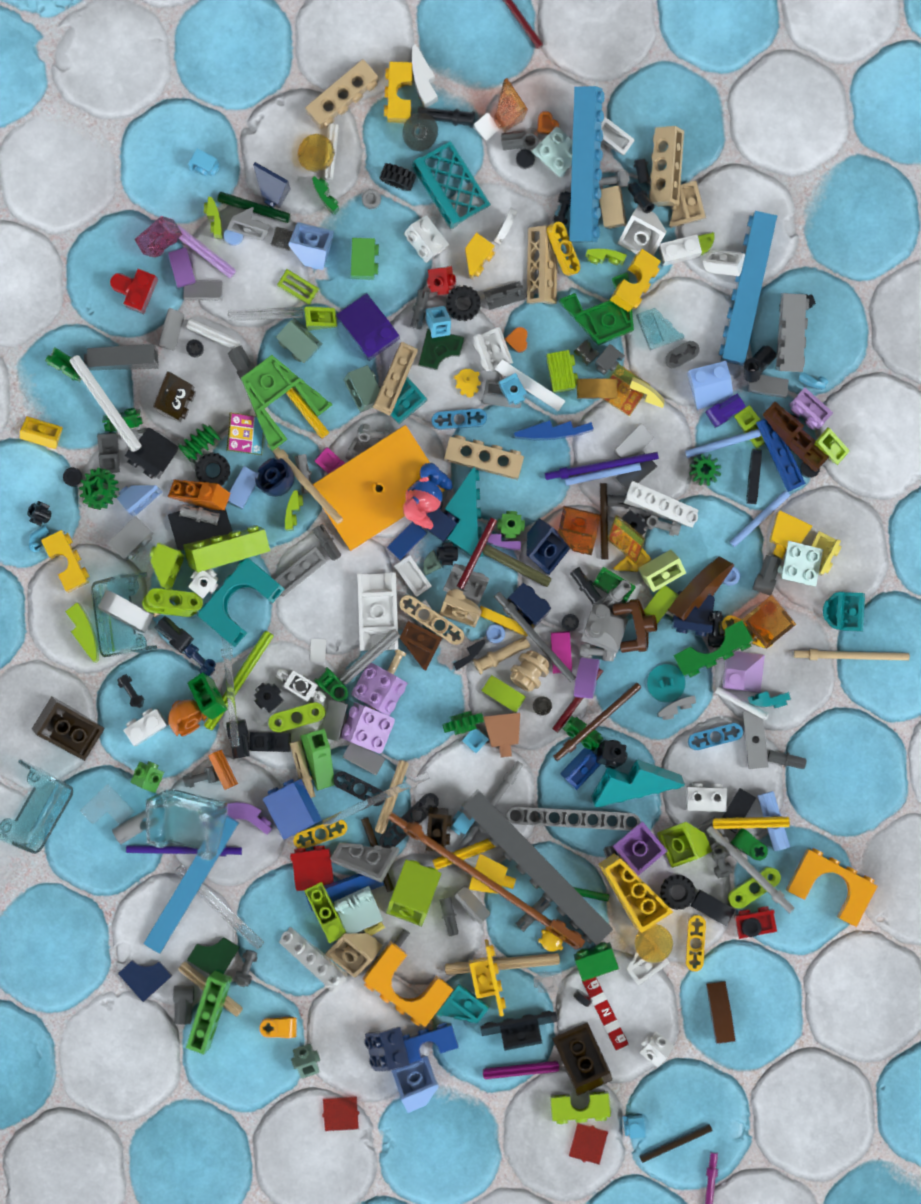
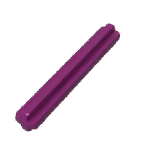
M558 1061L484 1068L483 1078L486 1080L558 1072L559 1063Z

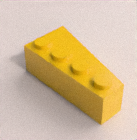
M612 854L598 863L634 927L641 933L673 913L616 854Z

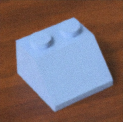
M726 361L688 371L687 375L697 410L711 407L718 403L721 404L733 396L732 382Z

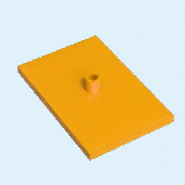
M406 424L312 484L343 518V521L337 524L325 511L350 551L405 516L403 505L406 501V491L416 481L420 480L421 467L425 463H430ZM376 485L382 486L381 491L377 492L375 490Z

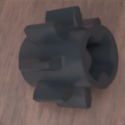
M40 501L37 504H31L27 515L31 517L29 521L39 526L42 523L46 524L52 515V512L48 510L50 505Z
M442 543V547H437V561H442V565H453V561L458 560V548L453 547V543Z

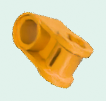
M297 1017L265 1018L260 1024V1033L264 1037L296 1038ZM267 1023H270V1026L274 1027L271 1029L270 1032H267V1029L263 1028L266 1026Z

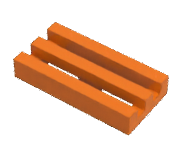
M219 750L208 755L223 788L226 790L237 785L238 782L223 751Z

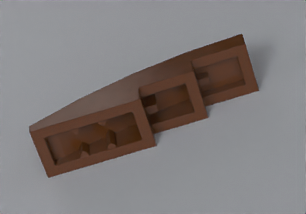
M774 402L763 413L764 418L786 445L812 470L817 472L828 460L829 456L815 446L816 440L803 430L804 425L777 402Z
M720 556L716 558L686 586L668 611L685 621L694 607L699 609L708 595L713 596L734 567V564Z

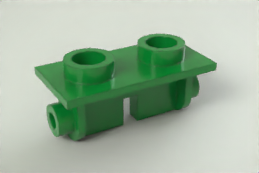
M54 347L51 355H48L45 359L47 365L61 370L63 374L72 378L71 380L81 381L80 376L70 363L72 357Z
M128 408L124 412L119 413L129 428L140 427L143 424L142 417H138L140 416L141 409ZM103 416L102 423L107 422L104 424L105 432L117 431L108 416Z
M571 716L563 730L566 731L569 737L574 738L587 724L578 717ZM593 730L581 743L585 748L595 751L603 737L601 733Z

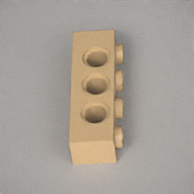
M362 59L305 107L306 113L320 129L324 126L327 128L329 124L334 122V118L338 114L343 115L349 109L348 106L350 104L360 101L363 98V93L367 90H373L378 85V75ZM355 80L363 82L360 87L353 86ZM341 92L348 93L346 99H340L338 95ZM331 104L334 108L331 111H325L324 106Z
M677 126L655 127L649 198L654 205L659 207L678 206L684 130Z
M459 435L450 437L444 461L470 468L475 467V469L518 480L524 459L521 452L511 449L510 452L503 451V447L491 445V447L484 446V442L473 440V442L465 441L466 438ZM464 447H469L472 453L466 457L460 451ZM480 453H489L490 459L488 461L480 460ZM506 457L509 463L506 466H500L498 459Z

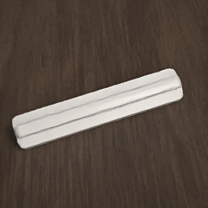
M337 124L328 125L323 179L325 180L333 179L339 129Z
M189 319L186 325L187 329L233 349L240 346L238 339L193 319Z

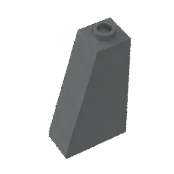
M154 344L87 348V354H84V363L89 370L159 369L158 349Z

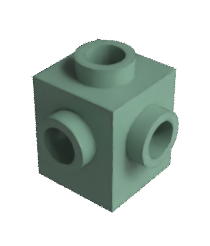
M311 1044L292 1049L294 1058H291L294 1069L298 1070L301 1079L320 1073L318 1062L321 1060L318 1050L314 1051Z

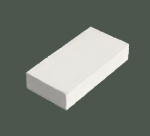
M410 555L394 566L416 597L432 587Z

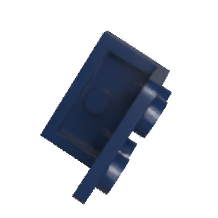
M708 595L700 608L694 607L685 621L673 615L672 629H676L677 633L687 634L688 631L695 632L696 636L702 637L711 634L713 626L708 616H710V612L714 609L715 598Z
M401 1027L391 1028L382 1032L365 1033L364 1043L369 1051L370 1066L374 1071H392L410 1065Z

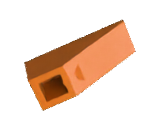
M174 479L168 497L208 509L225 511L231 493L216 483Z

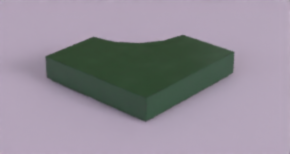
M427 328L418 366L437 370L440 363L446 358L452 356L460 357L464 337L450 334L432 338L431 331Z
M225 937L219 943L212 946H203L197 943L187 961L210 975L214 971L224 974L240 946Z

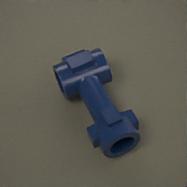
M190 644L184 650L185 655L188 658H193L201 666L200 674L203 672L207 676H211L215 671V661L212 659L205 660L198 653V647Z

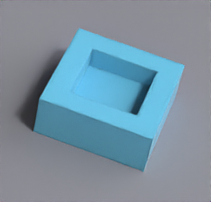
M476 729L470 731L462 741L477 753L489 739Z

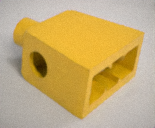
M779 510L769 538V542L776 545L772 555L783 559L788 541L801 544L811 530L812 525Z
M479 854L475 869L500 886L513 889L516 878L506 875L508 867L483 854ZM472 876L469 890L496 893Z

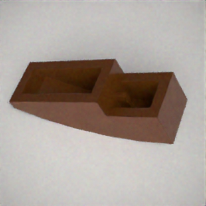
M726 981L708 983L706 987L715 1043L735 1042Z

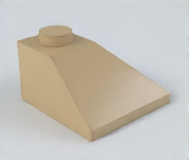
M368 933L343 934L325 955L356 978L374 960L383 945Z

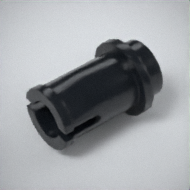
M645 159L634 161L635 165L633 167L636 168L638 183L650 182L647 169L648 162Z

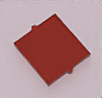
M357 1096L323 1099L324 1113L322 1117H324L325 1131L359 1129L358 1115L360 1112L357 1107Z
M577 1123L569 1157L580 1159L584 1163L587 1161L600 1165L608 1131L595 1128L594 1125L587 1126Z

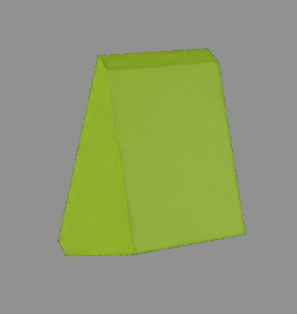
M304 307L308 331L337 327L335 308Z

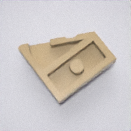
M697 181L680 185L679 205L673 206L670 228L706 218Z

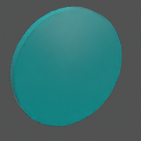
M659 665L648 676V690L652 697L658 701H675L685 690V677L682 671L674 665Z

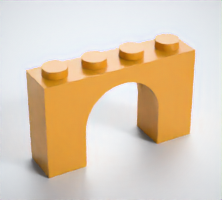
M815 848L812 850L806 849L786 891L805 900L812 885L819 876L829 872L837 873L846 882L848 890L846 900L837 917L857 927L878 887L873 884L875 880L866 875L863 878L856 875L857 870L849 866L846 869L839 866L840 861L832 857L829 860L822 857L823 853Z
M390 941L363 976L364 986L372 992L374 990L380 993L379 997L385 1002L389 1003L391 1001L396 1005L395 1009L401 1014L407 1013L410 1015V1020L417 1026L422 1024L426 1027L451 994L453 988L436 975L425 991L415 998H404L396 994L392 988V977L406 958L407 953Z

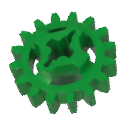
M97 468V470L91 469V474L85 473L86 480H81L83 486L79 487V489L83 490V493L80 494V497L85 498L83 503L88 504L89 508L101 510V508L107 509L108 504H114L112 498L118 497L115 491H119V488L115 487V485L119 482L114 480L116 475L110 473V470Z
M472 711L450 716L451 722L444 723L442 726L444 733L454 731L455 735L476 730L475 724L485 721L482 713L473 715Z

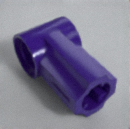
M737 393L723 403L714 405L705 413L714 428H717L728 421L731 416L746 408Z

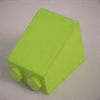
M405 860L386 914L422 927L442 873L438 872L434 867L422 866L415 860Z

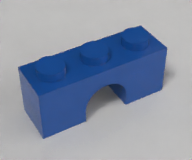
M447 1022L437 1024L436 1029L430 1031L428 1028L421 1029L414 1036H410V1034L403 1035L409 1063L422 1060L420 1046L428 1041L434 1042L438 1046L440 1054L459 1048L452 1024H447Z

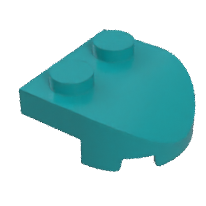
M834 593L824 603V619L834 629L863 632L865 593Z
M768 691L756 694L755 698L754 696L747 697L749 703L756 707L773 706L774 709L788 705L787 701L791 700L789 692L771 698Z

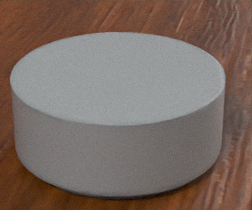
M367 190L362 195V203L367 209H376L381 203V196L376 190Z

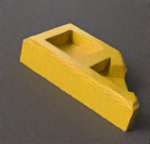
M641 548L637 560L628 554L613 567V570L638 572V568L651 561L652 558Z

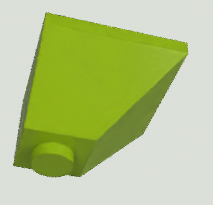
M687 822L657 832L661 844L667 850L665 854L671 868L694 861L712 852L705 833Z

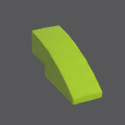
M77 602L65 611L76 625V628L70 632L92 661L97 663L99 661V648L96 634L87 613L81 604Z

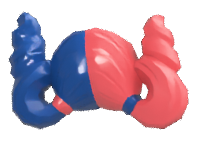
M425 463L420 469V480L407 489L406 501L403 507L407 519L423 528L432 529L433 522L426 514L434 512L440 507L442 501L440 488L451 490L453 485L451 479L439 470L434 463Z

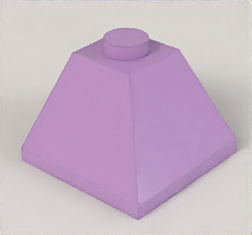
M733 652L734 656L725 660L722 688L760 693L765 655Z

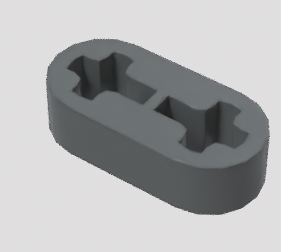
M688 341L671 350L665 358L667 366L678 368L694 359L699 353V345L694 341ZM687 346L695 347L693 355L691 353L684 355L683 352L688 349ZM671 355H673L674 357L678 355L682 356L677 360V364L669 361L671 359Z

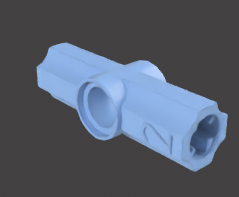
M774 791L757 795L763 817H782ZM784 827L767 828L773 851L790 847Z

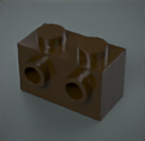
M429 807L427 836L446 848V845H450V833H447V826L451 827L452 815H448V808ZM426 845V851H434V852H436L435 850H433L432 848H430L428 845Z

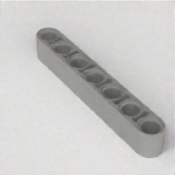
M512 807L507 811L509 822L519 825L631 831L640 824V818L636 814L625 812ZM513 810H518L521 813V818L518 821H513L510 818V813ZM532 811H538L540 814V819L537 822H532L529 818ZM552 812L559 814V820L556 823L549 821V815ZM571 813H576L579 817L578 822L575 824H570L568 821V816ZM591 814H595L598 817L595 825H590L587 822V818ZM610 815H614L617 818V823L614 826L607 824L606 820ZM629 816H633L636 819V824L633 827L626 825V819Z

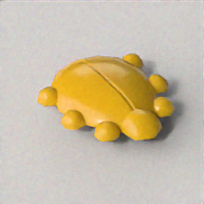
M463 369L454 376V379L457 380V385L455 386L457 389H461V395L466 394L467 397L471 398L474 396V392H479L477 386L481 385V381L478 380L479 372H475L472 369Z
M541 930L542 936L538 939V942L542 944L544 949L551 952L563 950V941L548 930Z

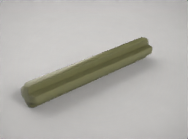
M488 544L483 549L484 555L545 587L549 586L552 580L551 577Z

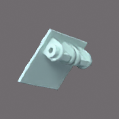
M557 126L532 153L558 177H562L572 165L573 140Z
M788 541L784 565L778 567L781 579L816 587L823 549Z
M369 886L334 902L335 910L338 912L347 934L358 933L384 921Z

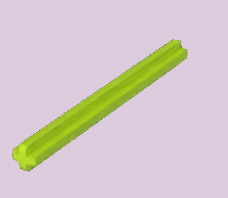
M264 631L223 694L222 698L227 708L274 637L272 633ZM224 712L213 720L208 718L204 726L209 730H213Z

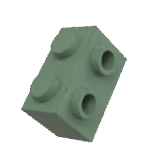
M295 318L290 320L276 336L279 340L278 343L283 348H288L293 353L292 356L297 361H302L303 363L307 362L322 345Z
M366 365L347 373L343 380L359 412L371 409L381 389L376 382L374 372Z

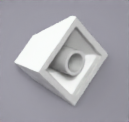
M638 205L617 244L635 254L643 249L654 256L667 231L654 212L645 213L640 205Z

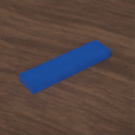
M766 419L756 422L787 492L806 484L786 443L774 431Z
M358 873L327 884L324 887L334 904L335 901L367 886L371 890L382 887L384 882L382 881L381 883ZM307 898V901H308V903H309V906H310V908H311V911H314L313 908H312V906H311V904H310V902H309V900H308V898Z

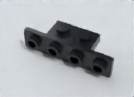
M544 1011L540 1015L533 1016L528 1014L519 1019L507 1018L503 1022H487L480 1026L482 1036L501 1033L504 1051L542 1044L539 1025L558 1022L557 1014L552 1011Z

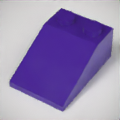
M367 293L336 314L369 361L400 340V335Z

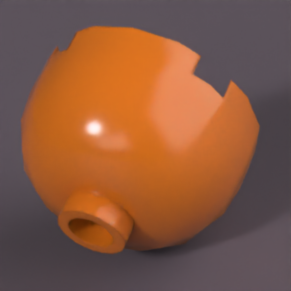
M192 699L178 700L172 705L168 715V723L176 736L178 734L186 736L200 727L198 723L201 720L205 721L207 716L201 713L196 701Z

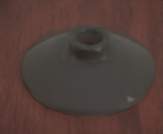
M426 113L413 114L406 120L403 126L404 142L415 151L429 149L437 139V123L432 116ZM417 128L420 130L418 134H416Z

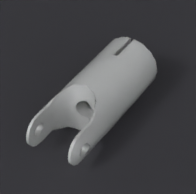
M146 809L112 829V832L117 841L123 844L157 822V818L152 817L142 822L144 818L151 814V810Z

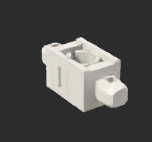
M279 669L276 677L282 682L286 681L283 686L284 688L307 702L314 698L313 701L323 703L326 696L321 691H316L318 688L317 684L294 670L289 675L288 671ZM294 680L306 683V688L309 689L306 696L302 694L307 691L299 692L296 689V684L293 683Z

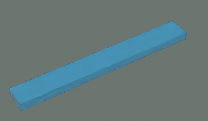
M224 812L221 814L145 940L144 945L159 954L162 952L240 822Z

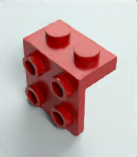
M325 845L314 846V850L306 851V848L294 849V853L290 854L297 891H304L321 882L324 886L334 882L330 848L325 849Z

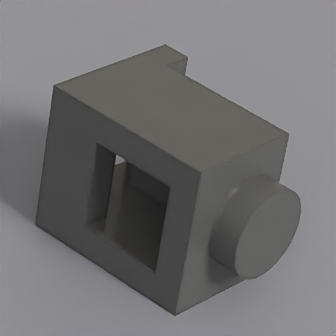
M609 344L595 361L596 370L603 375L609 370L613 372L619 364L617 360L622 361L625 355Z

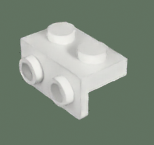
M427 215L411 224L404 232L407 240L426 263L449 247L448 242Z
M500 327L481 335L473 336L475 340L474 346L481 356V365L487 372L496 371L495 368L501 360L509 364L513 363Z

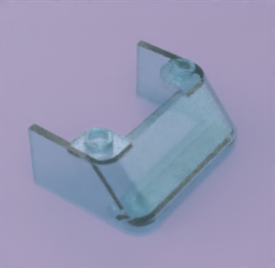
M147 572L120 574L93 582L91 594L99 651L103 657H114L157 649V645L147 646V640L141 633L136 634L135 629L98 609L106 590L131 602V596H134L139 589L137 579L146 577Z
M20 759L18 763L30 770L27 775V782L33 786V789L16 819L6 818L1 821L0 840L36 854L43 849L72 798L73 788L41 768Z

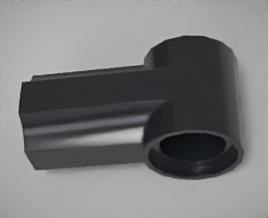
M763 345L752 358L744 362V379L746 381L754 383L760 379L761 373L777 356L773 348Z
M164 616L154 627L180 653H183L194 640L190 634L184 629H180L167 616Z
M246 720L226 722L233 759L250 756Z

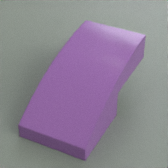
M187 248L168 252L177 287L180 288L196 283Z
M491 534L487 541L488 544L499 548L521 550V541L501 542V534Z
M580 658L574 697L593 699L600 666L599 659Z

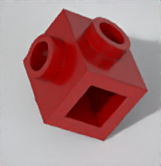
M452 266L428 270L427 284L431 289V293L438 292V295L449 294V290L455 289L456 277L453 274Z

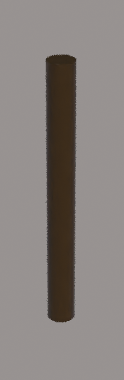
M600 483L601 560H609L607 483Z
M369 818L361 819L370 846H378ZM387 872L383 882L387 892L394 890V887Z
M710 1124L640 1155L641 1162L649 1161L713 1130Z

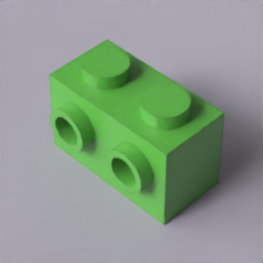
M352 238L351 279L374 280V274L378 275V263H375V256H379V244H376L375 238Z

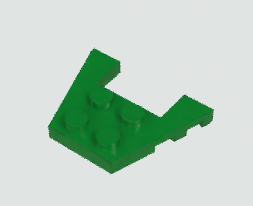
M628 272L611 279L615 289L624 279L629 282ZM576 293L559 300L564 309L598 346L634 331L632 309L627 312L609 300L583 310Z

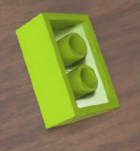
M157 543V546H153L149 556L152 557L150 561L160 585L165 589L172 590L185 555L180 551Z

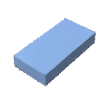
M243 466L230 490L231 494L228 501L243 509L256 486L255 477L258 478L259 474Z

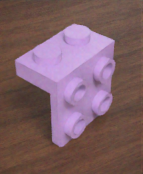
M806 388L789 404L792 413L797 417H803L806 420L805 424L812 430L814 428L816 430L820 429L833 414L828 407Z
M370 663L364 669L355 685L352 696L390 716L399 698L405 692L408 683L381 667Z
M354 702L349 710L346 724L342 727L340 738L376 753H382L395 719Z

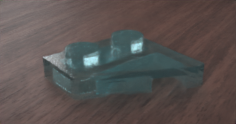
M656 308L636 315L650 351L685 338L684 334L679 333L672 326V323L668 319L663 318Z

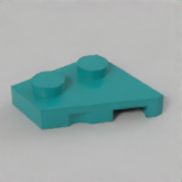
M408 376L390 415L398 425L428 401Z
M458 984L436 1014L441 1017L448 1016L456 1020H467L468 1022L478 1024L490 1007L479 998L476 999L474 994Z

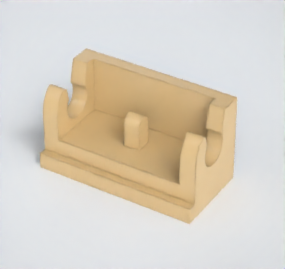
M613 186L601 189L600 205L604 227L612 229L627 226L621 188Z

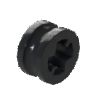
M193 339L187 343L186 351L191 357H200L204 352V346L199 340ZM195 344H198L199 352L195 351V353H192L191 345L195 346Z
M568 614L562 619V627L566 631H574L579 625L576 615ZM569 617L576 621V625L573 624V628L565 625V621H568L567 618Z

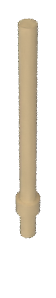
M279 447L274 449L272 452L275 454V458L285 460L291 466L297 480L337 524L341 523L343 518L288 458V454Z
M809 649V651L794 650V658H809V660L861 659L909 661L910 658L909 653L818 651V649Z

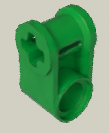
M326 667V671L318 679L315 678L314 681L337 702L347 700L349 696L347 687ZM337 688L344 689L345 694L342 698H336L335 690Z
M741 828L730 842L754 860H763L768 855L767 847L744 828ZM761 847V852L763 853V855H758L756 857V852L754 851V848Z

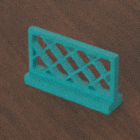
M451 141L425 156L413 160L412 169L450 229L457 227L461 222L491 205ZM449 148L453 154L452 160L441 157L442 151ZM429 158L438 160L436 169L428 167L425 161ZM440 161L451 164L449 172L438 170ZM453 164L461 166L463 169L462 176L451 173ZM437 173L448 176L446 185L438 183L436 180ZM450 177L461 179L459 188L448 186ZM463 180L471 182L473 185L472 192L461 189ZM447 189L458 192L456 201L448 199L446 196ZM460 193L471 195L469 204L458 201ZM473 196L481 198L484 204L480 207L471 205ZM457 205L468 208L467 214L460 217L456 212Z

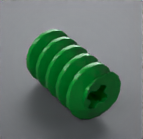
M201 424L203 431L195 429L197 436L190 433L191 441L184 438L185 446L178 443L179 449L190 462V458L197 460L196 453L203 455L202 448L207 451L209 450L208 443L214 446V438L219 441L221 440L210 425Z

